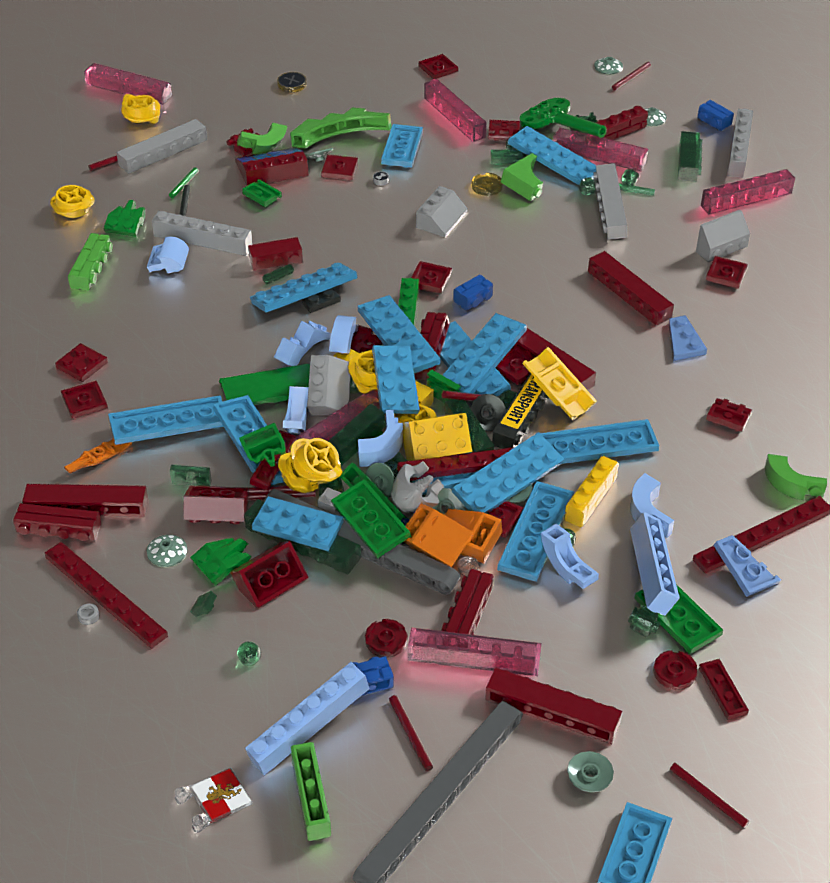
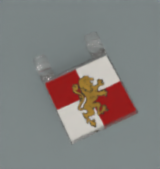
M231 767L191 786L179 787L175 790V800L178 804L181 805L194 796L204 813L192 818V828L196 833L203 831L211 823L253 804V801Z

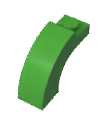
M272 123L268 133L265 135H256L242 131L237 140V145L252 148V154L272 152L281 143L287 126Z
M767 455L765 474L769 482L778 491L798 500H804L805 495L824 497L827 478L806 476L795 472L788 464V456Z

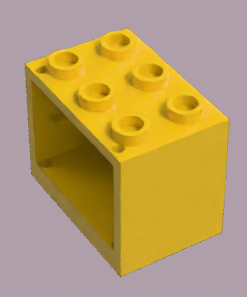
M466 413L402 422L406 461L472 452Z

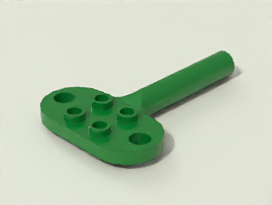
M551 98L542 101L540 104L522 113L519 118L520 125L524 128L528 126L532 129H537L550 123H556L600 138L605 136L607 130L603 125L567 114L571 106L569 100L565 98Z

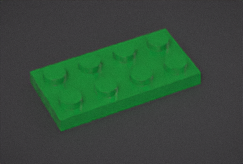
M365 479L331 500L335 509L377 559L411 537L410 531Z
M677 584L679 600L665 616L657 612L654 613L647 608L643 589L636 592L634 599L689 654L694 653L723 635V629Z

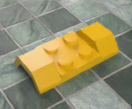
M549 347L529 362L527 360L523 361L522 364L533 375V380L557 407L560 406L572 421L586 413L597 402Z

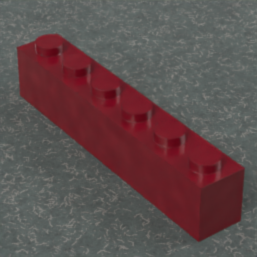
M606 251L589 258L588 272L657 326L672 318L674 304Z
M528 328L512 347L518 346L534 358L538 357L549 347L587 391L595 386L596 372Z
M26 484L22 503L98 511L100 516L145 517L148 494L146 486Z
M495 667L486 686L485 701L497 705L505 701L523 712V714L611 745L621 722L622 710L595 702L590 698L575 695L569 691L557 689L549 684L534 681L529 677H522L508 670Z

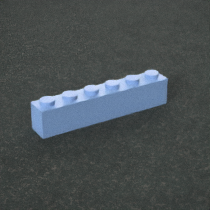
M643 512L630 528L647 608L654 613L657 612L665 616L679 600V594L661 520Z
M352 662L347 664L245 748L252 763L265 776L291 754V746L305 743L369 690L366 676Z

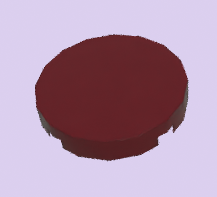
M382 619L378 623L377 621L373 622L365 633L366 647L371 653L380 657H394L400 654L406 648L408 642L405 627L398 621L391 619Z
M665 651L655 660L654 676L660 684L674 690L690 687L696 680L697 664L685 652Z

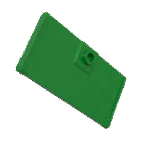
M310 363L219 378V383L225 400L248 395L254 405L279 403L289 399L290 386L309 387Z

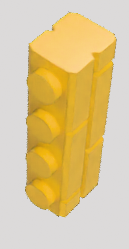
M605 456L600 457L567 503L564 518L566 522L578 527L584 526L612 483L616 480L619 467L617 461Z

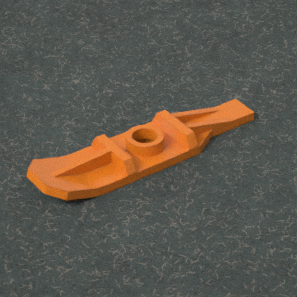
M114 438L108 442L104 441L101 445L89 451H84L78 459L64 466V469L71 474L83 467L95 466L123 452L132 445V442L115 445Z

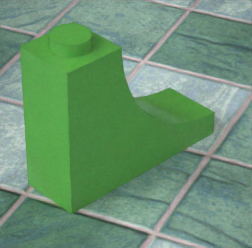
M533 153L505 168L501 178L502 184L529 201L541 195L543 182L532 172L537 158Z

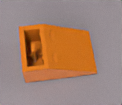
M421 503L406 525V528L411 533V537L404 542L411 549L452 567L474 533L439 511Z
M448 509L445 516L474 533L461 552V555L485 564L502 534L501 519L484 512Z

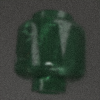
M641 605L639 608L635 607L628 619L630 629L644 637H648L651 632L656 634L661 622L657 621L659 614L650 611L645 605Z

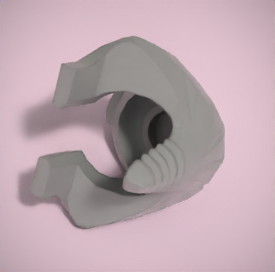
M424 461L414 466L409 464L403 465L394 480L391 491L392 501L403 512H415L421 503L431 508L439 503L438 494L444 488L439 479L431 484L433 476L429 475L415 483L410 482L411 477L419 478L429 470ZM427 489V494L424 498L422 493Z

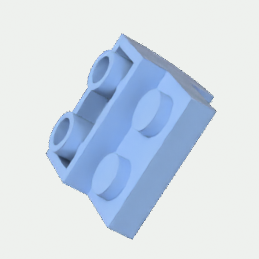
M165 237L163 244L153 246L147 269L149 272L165 268L167 273L183 270L189 247L179 238Z

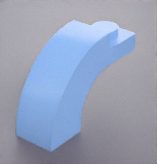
M343 315L336 317L331 333L330 352L350 353L353 333L358 331L356 317Z
M558 524L541 532L542 543L551 564L568 584L574 582L584 589L599 579V573L584 563L574 551L570 533Z

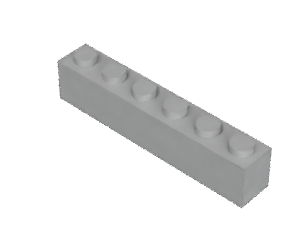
M738 109L727 176L743 178L753 117L752 110Z
M194 119L116 152L118 165L129 174L207 140L206 126L197 119Z
M615 163L596 165V172H593V178L597 192V201L599 202V212H602L601 223H603V233H606L607 240L627 238V222Z
M158 211L152 219L155 237H176L188 244L244 256L248 254V245H252V233L248 229L165 211Z

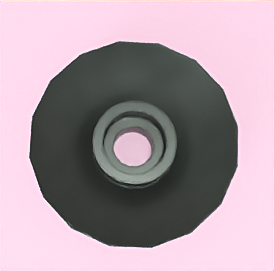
M492 394L478 396L470 407L472 422L477 428L484 431H493L506 412L504 403L499 397ZM485 410L489 412L488 417L483 414Z

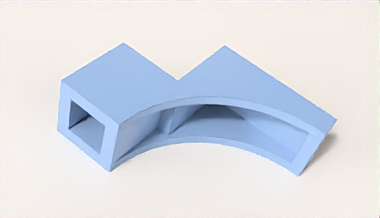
M310 320L308 323L301 321L294 337H291L290 340L282 338L274 358L287 365L297 366L304 354L313 345L323 340H330L331 333L327 332V327L321 324H316Z
M290 386L285 420H283V429L287 433L301 435V432H306L307 412H309L307 407L309 387Z

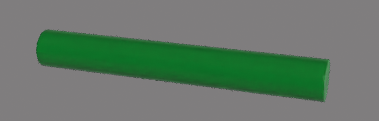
M194 167L169 193V197L175 198L184 188V185H187L199 170Z

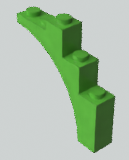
M352 107L345 114L330 113L322 120L307 119L290 132L292 147L306 149L322 139L347 132L390 130L392 128L390 113L369 112L365 108Z

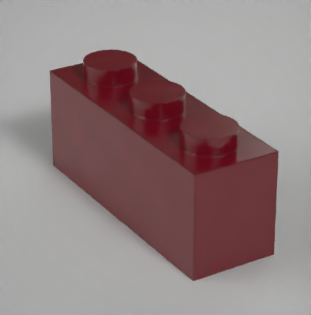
M298 237L248 245L249 260L253 271L303 263L302 247Z

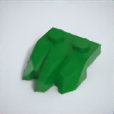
M129 200L125 207L118 206L108 214L103 228L106 233L137 237L139 227L143 226L145 220V208L139 207L136 209V202L134 200Z
M275 422L239 437L247 458L255 463L265 459L273 467L275 466L274 455L286 454L285 442Z
M234 538L206 543L190 558L209 580L217 586L232 570L248 562L252 556L246 552L242 553L249 543L241 538L235 541Z

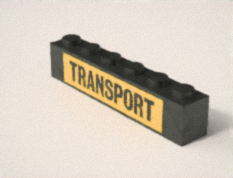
M531 373L493 430V446L505 449L521 444L523 435L527 434L530 429L531 422H535L538 411L543 409L546 398L549 399L533 380L534 377Z

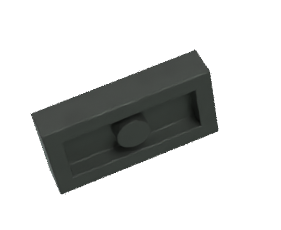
M333 288L302 299V304L310 313L341 302L340 295Z

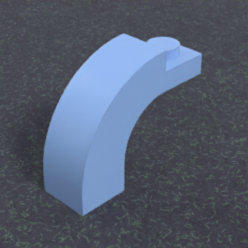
M386 410V431L382 435L371 439H358L359 467H369L378 462H387L399 452L403 442V423H398V417L394 418L393 410Z
M644 473L633 487L630 503L631 515L635 522L643 512L660 519L664 536L668 538L672 534L674 520L652 505V502L659 496L661 483Z

